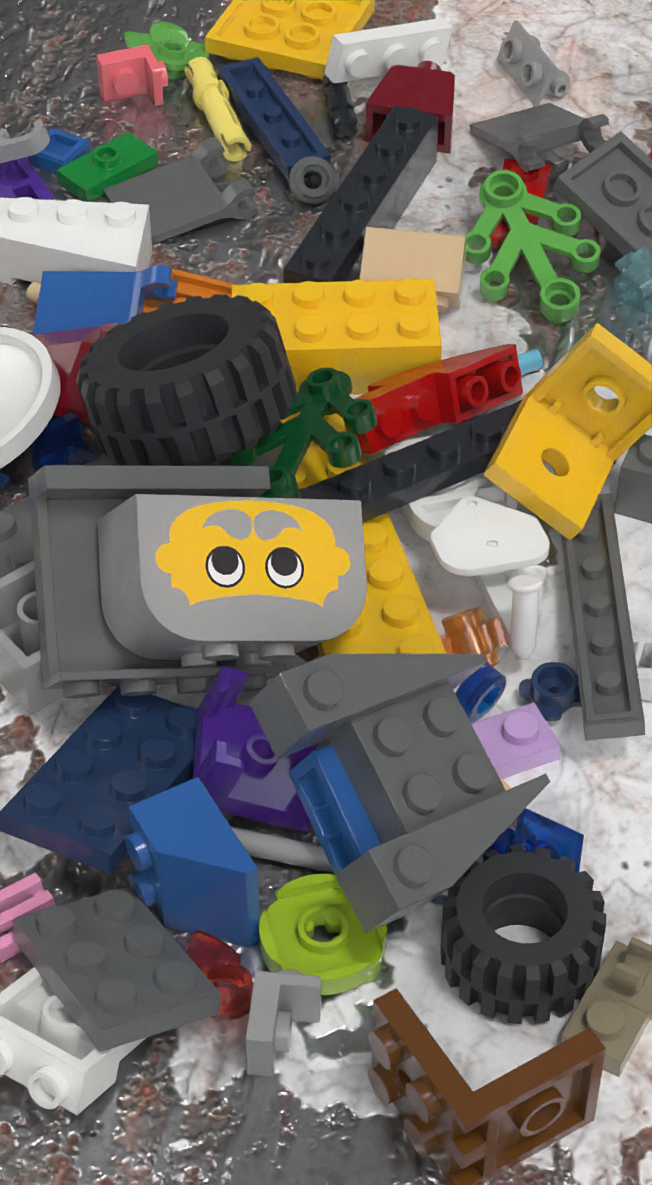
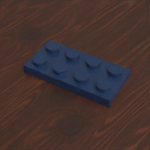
M116 687L1 809L0 831L110 874L128 853L125 836L132 833L129 806L185 783L192 777L197 709L183 706L152 694L121 696L120 687Z

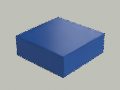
M52 128L48 132L50 142L47 147L35 155L28 156L27 160L32 167L57 175V169L91 151V141Z

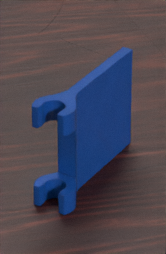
M155 265L137 272L43 271L33 334L102 326L108 323L126 324L131 321V317L143 312L145 297L163 302L175 301L178 282L171 279L172 268L166 265Z

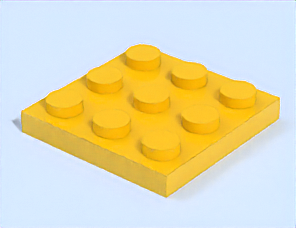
M233 0L205 36V52L223 56L228 60L245 61L259 57L268 69H280L302 74L311 79H322L333 35L361 31L375 11V0Z

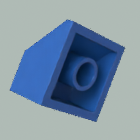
M196 777L129 806L132 833L125 836V844L136 869L135 872L129 874L130 884L133 892L147 908L152 906L163 926L247 948L259 944L260 917L257 866L200 779Z

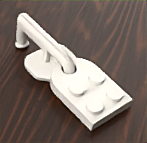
M431 436L402 440L380 450V457ZM483 473L402 506L412 529L420 537L430 542L440 565L445 570L459 576H474L517 660L529 659L536 647L539 589L543 586V581L534 575H519L508 580L505 571L534 566L547 558L550 542L538 519L532 515L517 511L518 501L486 478Z

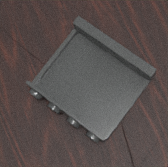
M45 465L28 478L43 689H63V696L68 699L99 696V687H120L121 696L157 693L156 685H176L177 694L206 693L220 667L224 666L246 672L248 674V681L242 692L262 690L267 685V680L275 678L280 672L286 671V664L236 666V660L217 661L216 667L181 668V660H152L138 656L126 649L113 636L106 624L101 604L97 526L99 518L135 494L258 497L271 489L269 466Z

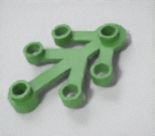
M499 170L491 173L482 183L479 190V201L484 210L473 230L464 235L466 237L467 249L466 262L477 265L489 259L491 254L490 237L502 218H504L510 231L491 267L485 269L480 275V294L490 301H499L505 298L509 292V275L522 253L541 290L539 302L541 313L552 323L563 324L568 322L579 310L580 290L573 281L557 277L543 249L569 257L570 264L576 271L588 273L594 271L599 265L600 246L590 239L578 240L569 237L575 235L580 229L581 211L577 206L570 203L558 204L527 193L526 186L520 176L512 171ZM525 213L552 221V230L529 223ZM561 218H570V219H572L573 221H571V222H563V221H561L560 219H561ZM478 245L483 248L480 250H474L469 247ZM586 253L591 255L592 257L582 258L579 256V254ZM496 281L501 283V285L490 286L487 283Z

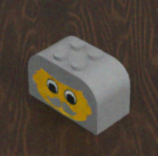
M135 494L97 520L101 604L106 624L120 644L132 653L147 659L181 660V668L216 667L217 661L236 660V666H272V661L292 659L295 657V653L344 633L358 619L365 603L367 580L360 500Z

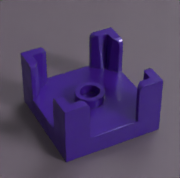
M221 666L197 709L193 779L196 777L200 779L221 812L306 833L311 826V822L288 772L311 752L316 750L319 743L277 759L252 708L235 703L248 681V674Z

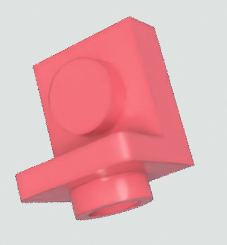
M148 44L96 55L99 92L104 102L147 93L154 107L163 105V88L168 87L167 70L162 60H156Z

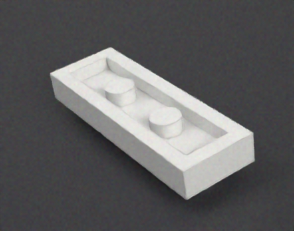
M444 18L335 34L332 38L324 74L333 83L386 75L391 66L394 65L417 67L420 62L428 60L442 66L453 27Z

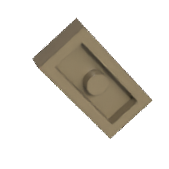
M634 937L629 941V945L616 940L592 984L586 990L561 1034L560 1044L590 1028L606 1048L603 1070L617 1077L621 1075L652 1018V945Z

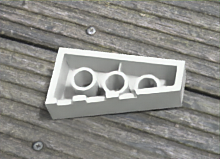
M29 197L0 198V282L12 285L21 279L41 284L43 271L137 272L149 268L152 255L149 205L130 204L128 202H82L75 199L61 201L40 200Z

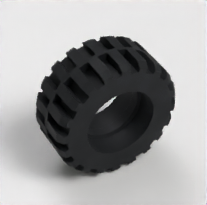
M214 294L211 298H202L201 296L186 298L184 302L176 304L169 302L158 306L159 309L139 313L131 317V321L126 324H118L110 329L104 339H97L90 346L89 353H85L80 362L76 379L77 387L102 453L119 466H202V464L214 460L218 463L231 458L232 453L240 449L246 451L258 444V439L261 436H269L279 426L280 420L286 419L296 395L295 379L276 318L271 314V311L256 300L252 301L248 297L240 295L234 298H230L227 294Z

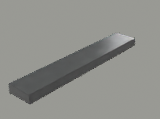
M600 494L583 530L572 540H568L561 534L585 741L645 735V719L612 494Z

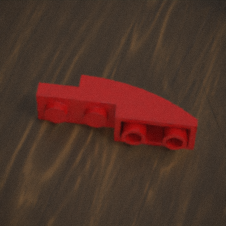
M505 344L443 359L367 385L368 393L354 398V400L367 399L373 403L377 425L366 433L355 435L358 438L361 453L372 455L440 423H461L522 395L521 370L516 344Z

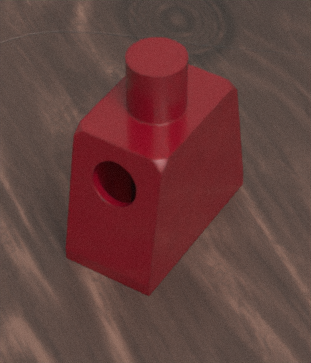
M428 60L420 62L417 67L405 65L391 66L366 103V142L372 140L395 105L412 107L421 112L438 116L437 152L450 154L452 150L455 75L449 71H442L437 63Z

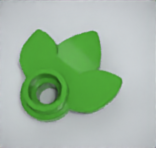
M170 22L154 23L150 27V33L133 31L124 33L123 39L128 48L149 45L156 60L164 62L169 79L184 77L185 67L190 68L188 64L190 60L197 57L210 58V53L205 52V44L189 41L187 32L182 27Z

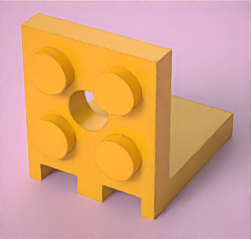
M596 323L523 397L483 475L568 540H572L583 530L614 461L652 427V364L600 324ZM602 386L609 388L617 395L618 399L612 398L608 400L602 398L596 393L594 387ZM543 461L547 462L549 465L552 466V468L556 472V475L552 474L547 470V468L543 464Z

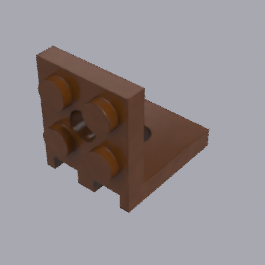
M397 988L373 1000V1030L368 1034L372 1048V1067L368 1069V1077L372 1088L382 1103L385 1105L393 1103L404 1118L405 1131L414 1149L422 1157L430 1155L451 1185H481L594 1121L606 1048L590 1028L483 1087L472 1091Z

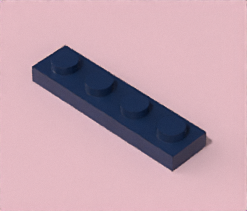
M259 57L217 67L218 80H222L229 91L230 101L287 181L292 167L302 158L315 156L324 159L331 165V154ZM306 173L304 179L315 174Z

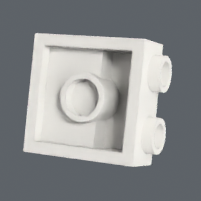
M35 967L0 993V1077L6 1075L26 1086L32 1099L46 1109H54L61 1106L78 1115L116 1082L119 1061L146 1039L143 1038L99 1052Z

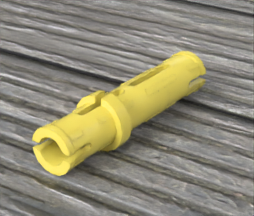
M197 57L190 60L188 64L191 69L185 67V76L193 88V100L197 108L204 111L215 137L224 147L225 152L223 155L225 159L236 162L246 158L247 153L244 149L250 152L251 143L246 134H244L242 126L229 103V91L222 80H218L213 66L207 58Z

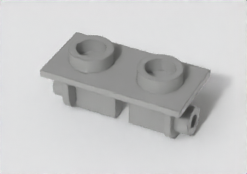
M514 20L507 37L501 44L497 60L535 106H539L544 95L557 97L566 95L570 90V77L568 74L557 68L542 50L537 37L530 35L518 20Z

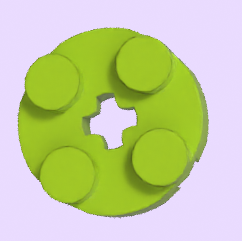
M312 874L286 883L276 892V901L268 907L267 912L264 908L259 922L260 950L263 960L271 972L294 970L304 975L318 976L321 978V995L338 994L354 989L363 983L371 982L379 975L381 961L387 949L388 925L385 924L368 933H364L334 874ZM318 925H325L329 933H340L339 936L334 937L329 942H318L311 939L314 936V927Z

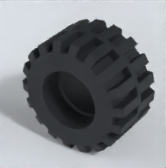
M523 845L509 846V853L500 854L495 848L484 852L482 863L475 861L452 887L447 890L442 913L441 965H445V978L450 987L460 986L459 998L468 1006L475 1002L481 1004L480 1014L494 1019L497 1012L508 1015L507 1023L522 1024V1017L533 1016L535 1024L547 1022L550 1020V1012L553 1010L561 1016L572 1011L575 999L581 1001L598 973L606 930L607 914L603 913L605 901L601 891L593 890L594 879L586 870L578 873L574 872L575 862L564 855L559 860L550 857L551 850L537 847L536 853L524 852ZM509 925H525L544 932L550 938L536 943H519L500 936L495 930Z

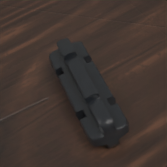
M324 74L322 77L324 83L322 88L326 97L325 101L330 121L333 123L331 124L333 133L339 138L346 135L353 137L358 131L356 126L358 120L354 111L351 93L347 86L348 82L333 83Z

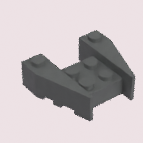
M329 654L280 672L249 702L277 759L329 739L382 843L365 852L336 874L364 933H368L416 911L452 887L550 783L547 774H543L506 790L453 689L487 662L483 654Z

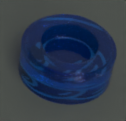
M485 663L461 683L455 694L470 722L481 719L494 707L505 690L506 677L491 664Z

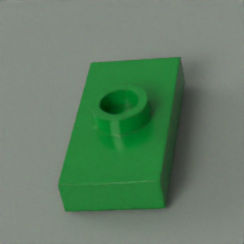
M126 132L57 169V183L82 201L91 202L104 195L103 189L139 176L157 166L158 152L131 133Z

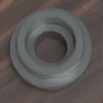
M309 156L302 158L294 164L289 173L288 182L292 194L299 201L306 204H318L325 201L333 193L336 177L333 168L327 161L319 157ZM306 173H313L317 176L319 180L317 189L306 187L304 184Z

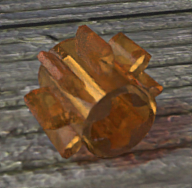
M476 607L441 620L445 634L439 637L447 654H483L487 661L480 667L483 670L500 663L496 648L509 644L500 618L496 616L486 620L483 608Z

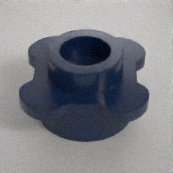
M559 662L544 663L533 671L531 679H524L519 684V696L524 700L534 702L546 721H558L562 718V714L570 708L581 707L578 676L566 664Z

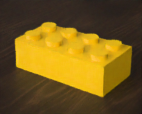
M406 278L402 280L305 281L301 283L232 285V298L240 295L248 297L252 301L256 300L271 311V314L276 318L295 379L296 393L299 392L301 383L307 379L308 375L320 368H333L348 374L353 387L349 395L368 393L367 385L441 360L442 341L434 279Z

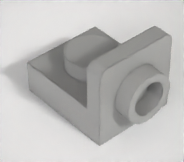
M281 970L277 972L255 971L246 1033L247 1075L274 1077L277 1051L289 1052L292 1021L320 1022L322 1009L320 977L304 975L294 970Z

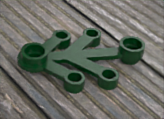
M333 368L317 369L311 372L307 379L301 383L299 392L295 395L287 417L301 411L300 415L280 424L269 436H261L258 439V444L246 451L240 449L232 453V457L226 459L230 466H247L253 463L259 456L285 444L274 466L269 467L271 489L259 495L258 498L301 499L295 474L312 440L327 454L329 463L333 467L345 468L354 465L362 456L358 438L355 434L366 433L377 425L374 405L370 400H354L349 395L353 387L349 375L345 372L337 371ZM339 415L343 419L347 432L338 433L323 419L324 416Z

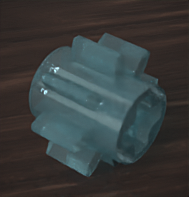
M643 246L635 253L629 252L615 263L621 274L613 279L614 289L618 298L629 307L635 308L639 306L641 312H645L652 307V252L649 253L647 247Z

